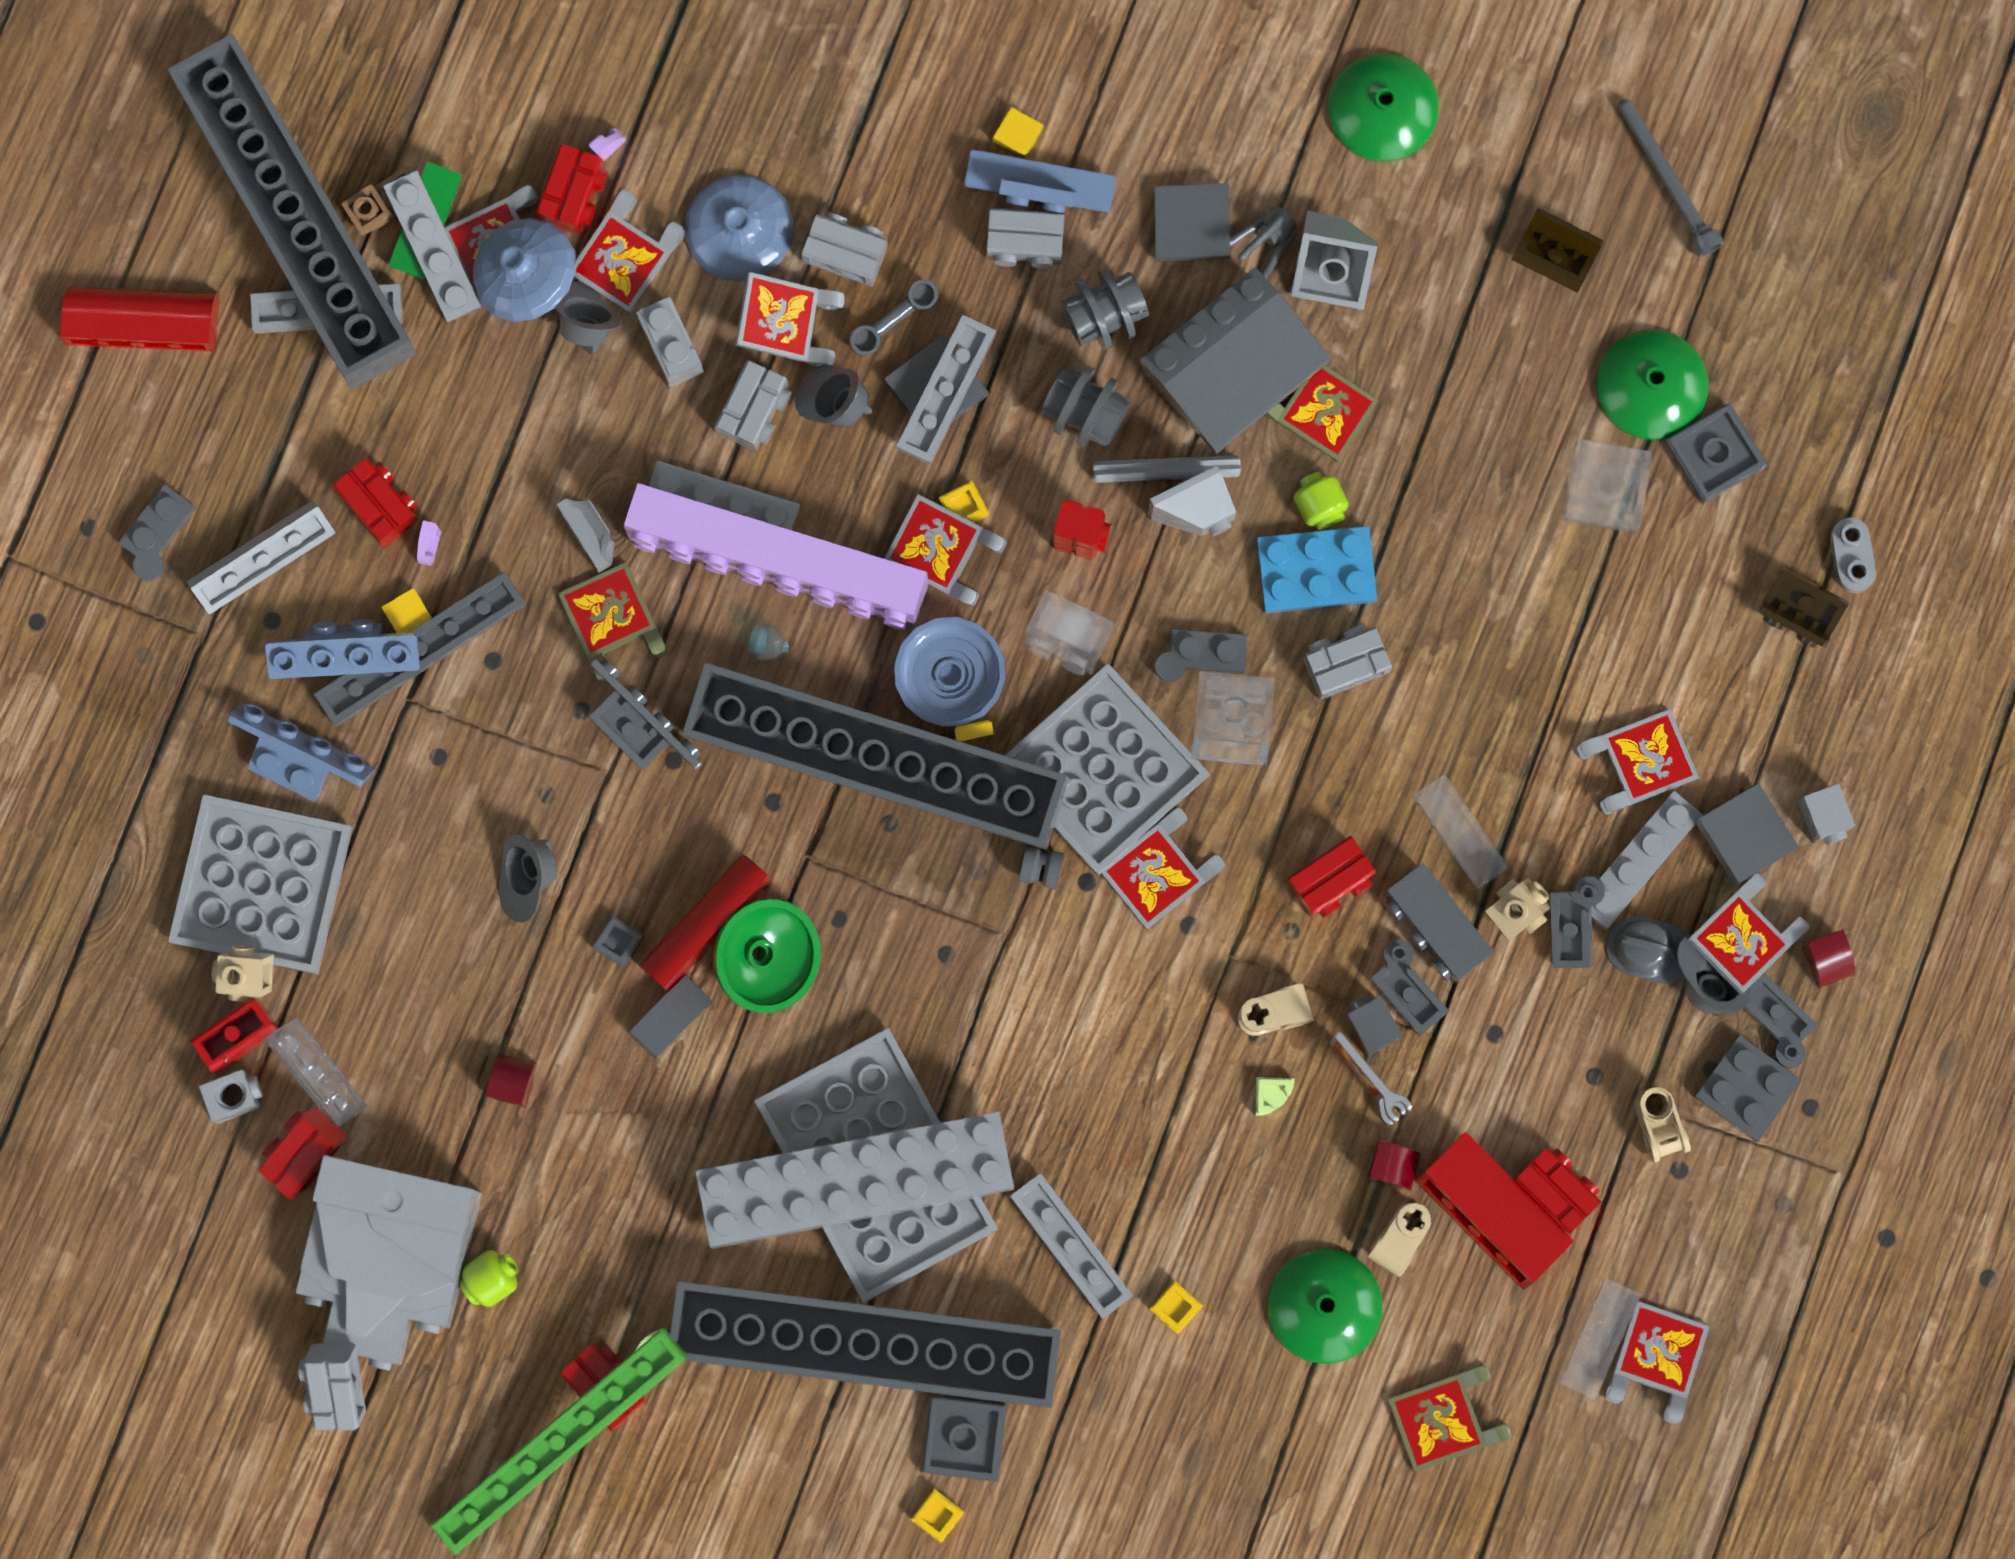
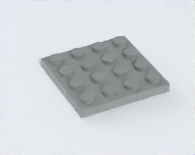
M1109 663L1005 755L1065 774L1069 777L1054 829L1097 876L1210 775Z
M203 795L168 942L218 954L231 950L232 945L253 946L256 953L274 954V966L318 975L353 827Z

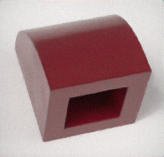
M1844 929L1801 946L1818 989L1855 974L1854 959Z
M499 1054L493 1066L485 1096L490 1099L526 1107L537 1063Z
M1379 1140L1376 1143L1367 1180L1412 1191L1421 1154L1414 1150Z

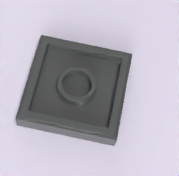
M1229 183L1155 186L1157 262L1231 259Z
M944 335L884 378V382L911 416L949 342ZM976 376L952 422L989 396V392Z
M1730 403L1725 404L1664 441L1703 505L1768 467V463Z
M1759 783L1695 821L1734 886L1799 848Z
M931 1396L922 1473L998 1482L1007 1405Z

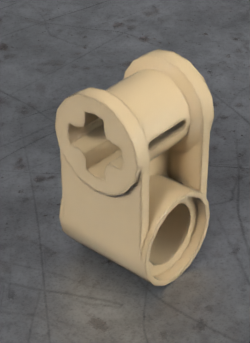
M1296 984L1248 1000L1240 1009L1237 1020L1240 1029L1245 1034L1259 1036L1277 1030L1302 1026L1314 1021L1304 985ZM1252 1008H1255L1257 1014L1264 1013L1265 1015L1259 1026H1257L1255 1020L1248 1021L1247 1019L1252 1012Z
M1660 1087L1641 1091L1635 1099L1634 1106L1651 1161L1657 1163L1660 1161V1157L1681 1150L1684 1153L1690 1152L1688 1135L1679 1118L1670 1092ZM1651 1094L1658 1095L1663 1101L1662 1111L1656 1116L1651 1115L1645 1105L1646 1099ZM1673 1138L1672 1141L1660 1145L1661 1141Z
M1418 1203L1401 1205L1374 1242L1367 1258L1400 1278L1408 1268L1418 1250L1419 1244L1430 1228L1431 1215L1429 1211ZM1417 1210L1419 1212L1417 1219L1422 1222L1419 1228L1412 1226L1407 1230L1405 1228L1407 1221L1403 1216L1405 1213L1413 1214Z

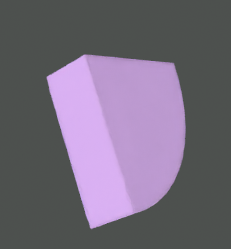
M610 129L606 137L599 135L589 143V149L591 154L600 156L604 162L627 138L618 129Z
M424 520L422 522L417 550V561L419 564L431 566L434 562L441 536V531L436 523Z

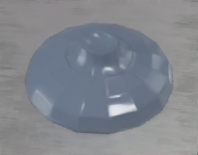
M732 174L711 181L695 195L686 213L685 238L691 255L705 271L724 280L746 281L748 272L766 275L783 261L792 243L794 220L787 200L772 184L755 176Z
M536 218L510 221L494 230L480 246L473 264V288L481 305L496 318L512 322L537 319L551 311L568 293L576 273L574 248L567 234L552 222Z
M959 617L935 618L916 627L901 644L894 663L895 686L905 706L921 720L941 727L962 726L983 717L998 701L1005 682L1004 656L995 638L979 624Z

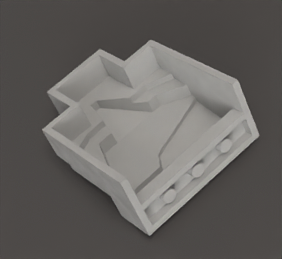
M323 1156L312 1200L317 1202L296 1290L297 1294L306 1295L304 1301L306 1304L327 1308L328 1301L333 1302L323 1343H331L332 1345L337 1343H354L357 1355L369 1358L368 1366L390 1371L392 1363L402 1365L413 1320L418 1321L416 1329L439 1334L440 1326L450 1328L460 1289V1281L462 1280V1269L466 1264L482 1193L465 1187Z

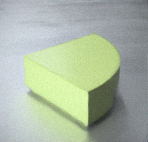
M1256 1077L1255 1116L1267 1115L1279 1109L1292 1093L1295 1078Z

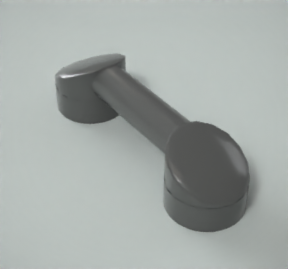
M928 280L914 282L907 289L906 298L873 325H863L854 329L849 337V344L853 352L860 356L871 355L878 349L880 337L914 310L924 311L931 308L938 299L936 286Z

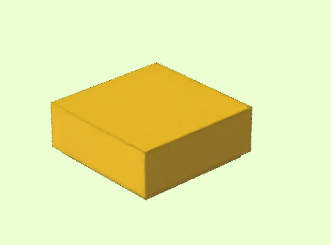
M1011 107L994 135L993 142L1026 159L1042 132L1044 125Z
M972 480L939 497L942 507L973 523L989 516V512Z
M414 588L381 607L397 633H410L432 619Z
M989 720L956 726L953 729L955 739L959 742L994 734L992 722Z
M1174 1280L1149 1310L1178 1335L1203 1305Z
M933 1489L911 1520L942 1543L964 1514V1511L936 1489Z

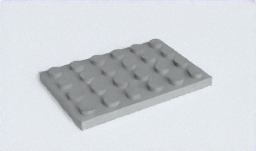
M889 1028L754 1100L783 1154L940 1123ZM981 1197L823 1227L863 1303L998 1230Z

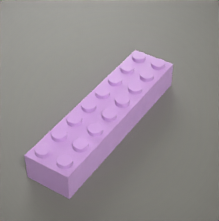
M637 483L624 523L629 540L634 541L633 547L639 550L654 553L657 548L670 552L669 558L675 561L690 564L691 559L705 563L704 568L708 571L721 575H726L727 570L741 574L740 579L756 586H762L763 581L777 585L776 591L792 597H797L798 593L806 594L813 597V603L827 608H833L834 604L849 608V614L859 618L869 619L871 614L885 619V625L899 630H905L906 626L915 628L928 588V576L925 571Z

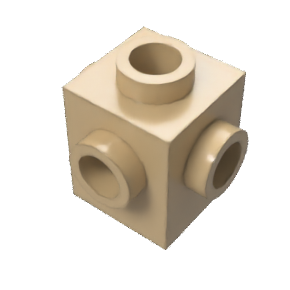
M1528 877L1519 884L1514 879L1496 893L1500 900L1485 911L1510 941L1524 929L1531 934L1544 924L1547 919L1543 914L1551 908V904L1548 902L1549 895L1538 882H1532Z
M232 945L231 950L219 954L218 959L213 963L212 980L216 982V993L228 994V1000L246 1002L251 997L260 998L272 992L274 954L256 953L253 946Z

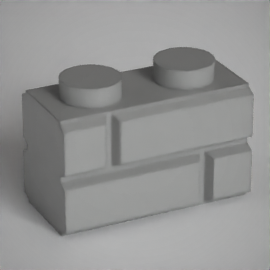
M990 208L987 259H994V264L1007 267L1015 266L1016 261L1031 262V266L1038 269H1051L1053 264H1061L1064 213Z
M827 213L826 217L817 214L802 251L803 263L873 287L888 247L887 238L882 237L883 232L868 225H862L861 229L847 225L848 220L834 213Z
M670 297L636 312L639 323L669 387H674L703 373L700 359L695 349H693L692 342Z
M746 360L714 426L716 433L756 452L760 443L767 445L775 429V424H772L771 420L776 410L783 412L791 396V391L787 390V378Z
M1364 624L1345 631L1343 633L1345 638L1331 644L1330 639L1326 638L1308 646L1310 652L1305 654L1303 660L1320 700L1390 673L1392 665L1376 627L1366 630Z
M331 1343L313 1344L310 1346L305 1358L301 1359L299 1363V1378L301 1382L307 1383L308 1390L304 1398L305 1414L312 1415L315 1430H333L335 1428L338 1430H356L359 1428L366 1413L356 1345L354 1343H337L335 1345Z

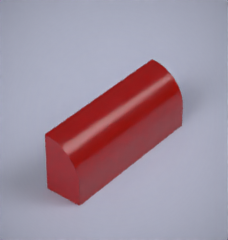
M69 286L65 291L62 303L60 338L69 346L215 352L219 293Z
M742 854L639 964V967L668 993L713 946L725 921L738 908L754 901L771 883L769 875L751 859Z
M1466 1131L1415 1180L1523 1290L1532 1285L1574 1242Z

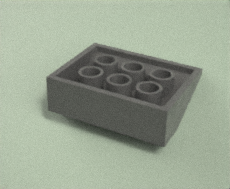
M1254 267L1140 359L1145 378L1217 454L1327 365L1331 359L1278 290Z

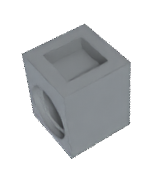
M1839 784L1803 796L1797 801L1813 843L1824 840L1826 846L1840 842L1848 838L1846 831L1855 827Z
M239 1070L199 1086L213 1123L221 1124L261 1108L258 1098L263 1097V1093L258 1079L255 1075L250 1077L249 1073L244 1070ZM238 1085L243 1092L242 1099L237 1105L229 1106L225 1101V1093L231 1086Z

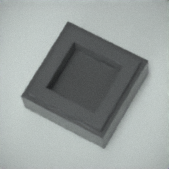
M612 915L591 947L624 969L645 937Z

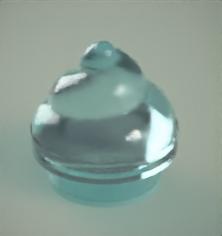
M765 624L764 626L756 625L749 639L748 652L755 655L757 660L767 662L772 657L776 658L782 652L784 653L789 650L787 641L783 639L781 632L774 625Z

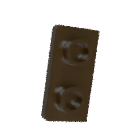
M1537 209L1511 260L1578 293L1604 241L1553 214Z
M1782 566L1760 605L1759 613L1764 615L1762 619L1772 627L1780 630L1786 627L1796 632V638L1802 643L1813 648L1817 644L1826 648L1831 634L1849 605V601Z

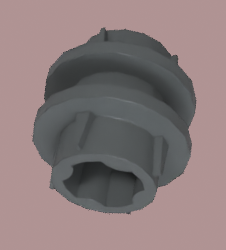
M1104 268L1098 271L1100 285L1090 289L1082 278L1076 280L1074 286L1077 295L1061 301V306L1070 330L1080 346L1097 339L1102 349L1106 350L1112 347L1110 333L1120 329L1128 340L1135 337L1136 332L1133 323L1148 317L1149 312L1139 285L1131 272L1113 278L1109 270Z
M1087 366L1082 373L1067 367V369L1063 368L1053 383L1043 404L1042 414L1056 421L1054 433L1062 435L1068 425L1081 431L1077 445L1083 448L1089 440L1103 446H1108L1125 418L1131 403L1130 400L1116 392L1118 381L1114 378L1109 379L1105 387L1102 388L1091 382L1095 373L1093 367Z

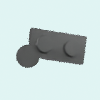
M165 484L119 541L123 548L136 556L133 561L134 572L140 579L145 581H152L161 576L164 570V563L158 554L166 549L196 510L194 505Z
M1172 629L1171 652H1165L1157 658L1155 673L1165 682H1175L1180 679L1184 669L1244 674L1247 635Z
M1590 875L1580 879L1575 885L1574 891L1550 892L1553 968H1591L1593 966L1591 906L1600 903L1605 897L1606 892L1604 883L1596 876Z
M1396 939L1389 942L1384 948L1383 957L1387 965L1372 976L1370 980L1420 1037L1445 1016L1449 1010L1420 976L1410 968L1409 965L1414 957L1411 945L1405 940Z
M1763 973L1749 987L1751 992L1750 1000L1744 1009L1778 1041L1774 1052L1777 1062L1786 1068L1797 1067L1802 1064L1806 1056L1805 1046L1802 1044V1041L1818 1024L1774 981Z

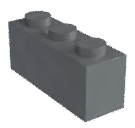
M1424 863L1415 868L1384 894L1388 899L1384 903L1388 911L1397 921L1402 918L1412 929L1408 933L1409 937L1421 951L1427 948L1435 958V961L1432 962L1434 969L1445 981L1450 978L1454 984L1494 953Z

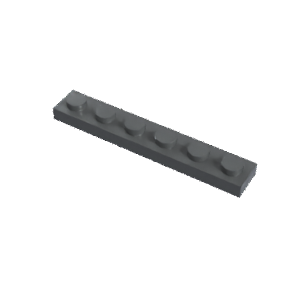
M503 572L410 632L416 633L418 638L419 670L343 675L314 695L333 725L338 727L526 606V603L507 574Z

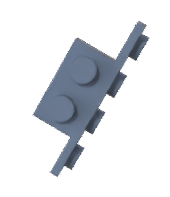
M972 150L970 152L965 185L1007 195L1006 202L1011 204L1028 206L1029 200L1043 202L1042 209L1060 213L1065 212V206L1110 212L1116 177L1103 173Z
M359 619L352 621L350 625L335 626V623L330 621L318 622L313 624L312 627L307 628L304 639L267 641L265 645L268 677L270 679L417 671L420 667L416 633L384 634L383 623L373 624V621L369 619Z
M241 703L228 715L227 722L259 737L247 769L313 802L320 797L329 772L357 786H362L373 775L375 770L362 757L350 753L346 754L332 747L329 741L320 737H312L300 731L291 722L279 721L265 714L264 710L256 705Z

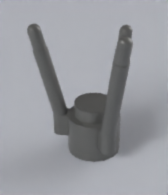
M1275 206L1269 214L1263 212L1254 222L1231 237V247L1257 229L1259 235L1238 255L1240 261L1246 259L1264 241L1272 246L1278 243L1261 273L1267 279L1285 248L1293 241L1290 233L1297 227L1296 222L1284 209Z

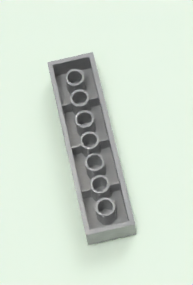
M1000 1112L696 1171L709 1245L712 1249L1014 1190Z

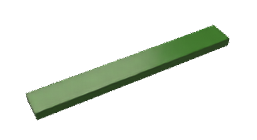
M663 1327L430 1526L454 1555L458 1554L684 1362L688 1356Z

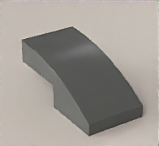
M685 975L630 1030L629 1035L656 1060L711 1006L713 1001Z

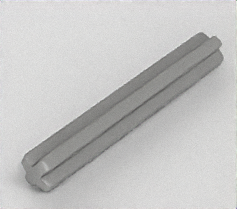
M1231 455L1096 461L1093 464V478L1097 483L1191 479L1217 465L1223 477H1238L1241 473V460L1239 456Z

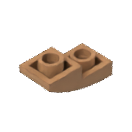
M403 167L376 186L371 183L341 204L362 236L398 218L383 186L412 173L409 167Z

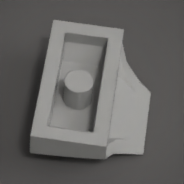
M564 499L556 504L598 573L600 574L610 568L613 562L615 542L590 500L573 501Z

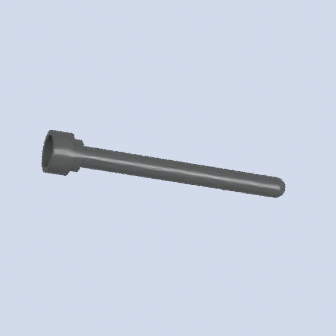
M1629 99L1622 100L1619 103L1621 114L1693 232L1691 235L1694 241L1691 244L1699 258L1711 254L1725 243L1717 229L1713 230L1710 225H1705L1632 101Z

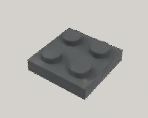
M1739 1035L1694 1098L1754 1142H1758L1802 1080Z

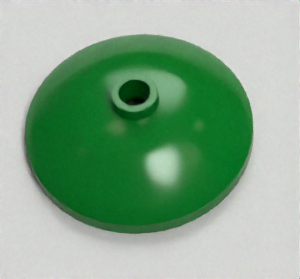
M1391 53L1370 54L1350 63L1336 78L1328 100L1329 121L1338 140L1355 155L1375 162L1398 161L1417 152L1431 137L1439 115L1437 91L1428 74L1412 60ZM1387 95L1392 99V103L1390 105H1383L1380 103L1379 97Z
M1640 330L1622 337L1606 352L1598 368L1596 392L1604 414L1618 429L1639 439L1661 440L1669 438L1688 427L1700 415L1708 396V375L1698 352L1683 338L1663 330ZM1653 373L1659 374L1662 377V383L1653 384L1649 376Z
M777 899L754 900L738 908L725 921L718 933L713 952V965L717 981L726 996L744 1009L758 1013H773L784 1010L798 1002L812 986L820 965V941L812 921L798 907ZM758 946L760 948V955L754 959L752 953Z
M1327 1248L1306 1251L1288 1261L1275 1276L1269 1290L1267 1302L1270 1325L1280 1343L1295 1356L1317 1364L1339 1363L1359 1354L1374 1338L1381 1322L1383 1309L1379 1285L1367 1266L1346 1252ZM1324 1298H1329L1334 1303V1308L1330 1313H1325L1320 1309V1302Z

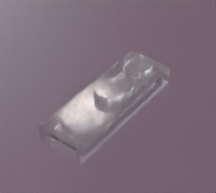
M1445 774L1412 796L1476 890L1509 868Z
M298 1018L275 1030L267 1037L265 1041L319 1109L331 1119V1123H335L340 1127L360 1115L367 1108L366 1103Z
M1604 1278L1558 1384L1592 1400L1596 1399L1641 1296L1640 1293Z

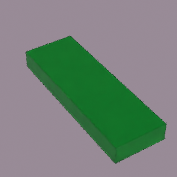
M427 161L421 179L443 226H445L463 175ZM402 228L388 266L424 280L426 276Z

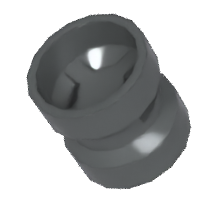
M1027 845L1019 882L1031 884L1036 881L1042 883L1046 888L1056 890L1064 853L1057 851L1044 853L1038 847ZM1042 865H1045L1044 871L1041 870Z

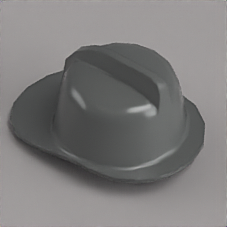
M572 281L568 293L554 308L560 314L561 335L569 342L579 345L589 354L596 353L599 346L608 338L610 331L617 329L621 325V318L608 306L602 297L592 288L580 282Z
M824 365L813 369L804 377L795 396V406L800 416L807 420L832 424L838 427H850L859 420L862 414L871 415L872 409L867 405L869 394L866 387L859 381L857 372L832 365Z
M515 833L507 837L503 845L499 896L507 916L515 922L524 923L531 920L537 912L541 891L549 887L555 880L557 865L552 853L551 841L545 839L529 840L525 836Z
M1631 916L1620 920L1611 929L1607 937L1606 951L1610 962L1619 971L1657 983L1672 984L1685 978L1678 965L1676 953L1679 943L1688 933L1673 924L1646 917Z
M1693 934L1685 936L1679 943L1676 954L1678 965L1687 980L1685 989L1691 1004L1699 1011L1714 1016L1743 1010L1750 1000V988L1740 995L1688 941Z

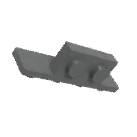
M595 658L589 662L615 689L589 718L642 770L668 744L696 770L702 766L697 760L701 752L686 738L680 743L670 733L675 727L659 711L653 716L643 706L648 700L633 685L626 689L616 679L621 673L606 658L600 663Z

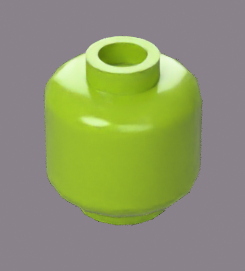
M1316 472L1300 480L1302 487L1295 492L1294 501L1306 525L1317 526L1318 530H1323L1345 519L1343 513L1348 509L1349 503L1336 477H1322L1320 472Z
M487 1250L462 1269L460 1287L472 1304L493 1307L516 1290L517 1278L515 1274L519 1272L515 1261L508 1254L501 1255L494 1250Z

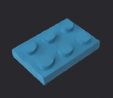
M1369 526L1257 537L1265 613L1377 602Z

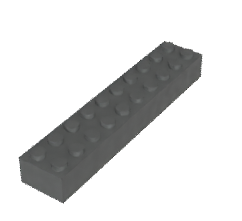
M233 33L168 68L167 70L350 390L352 391L417 355L409 337Z
M706 662L682 733L683 736L1044 850L1048 848L1069 782L1067 775Z
M677 1281L670 1335L688 1356L685 1361L1051 1408L1061 1330Z

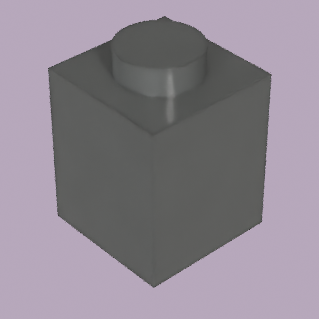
M1368 994L1349 1005L1352 1012L1348 1013L1345 1019L1366 1057L1403 1037L1381 996L1372 1000Z

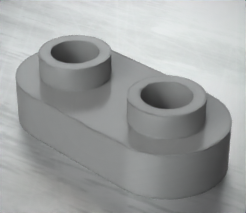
M1845 518L1839 521L1830 533L1836 579L1843 590L1849 593H1861L1873 584L1876 577L1870 533L1863 521L1857 518ZM1853 530L1857 534V541L1851 542L1847 540L1845 532ZM1852 567H1860L1863 570V577L1855 578L1851 573Z

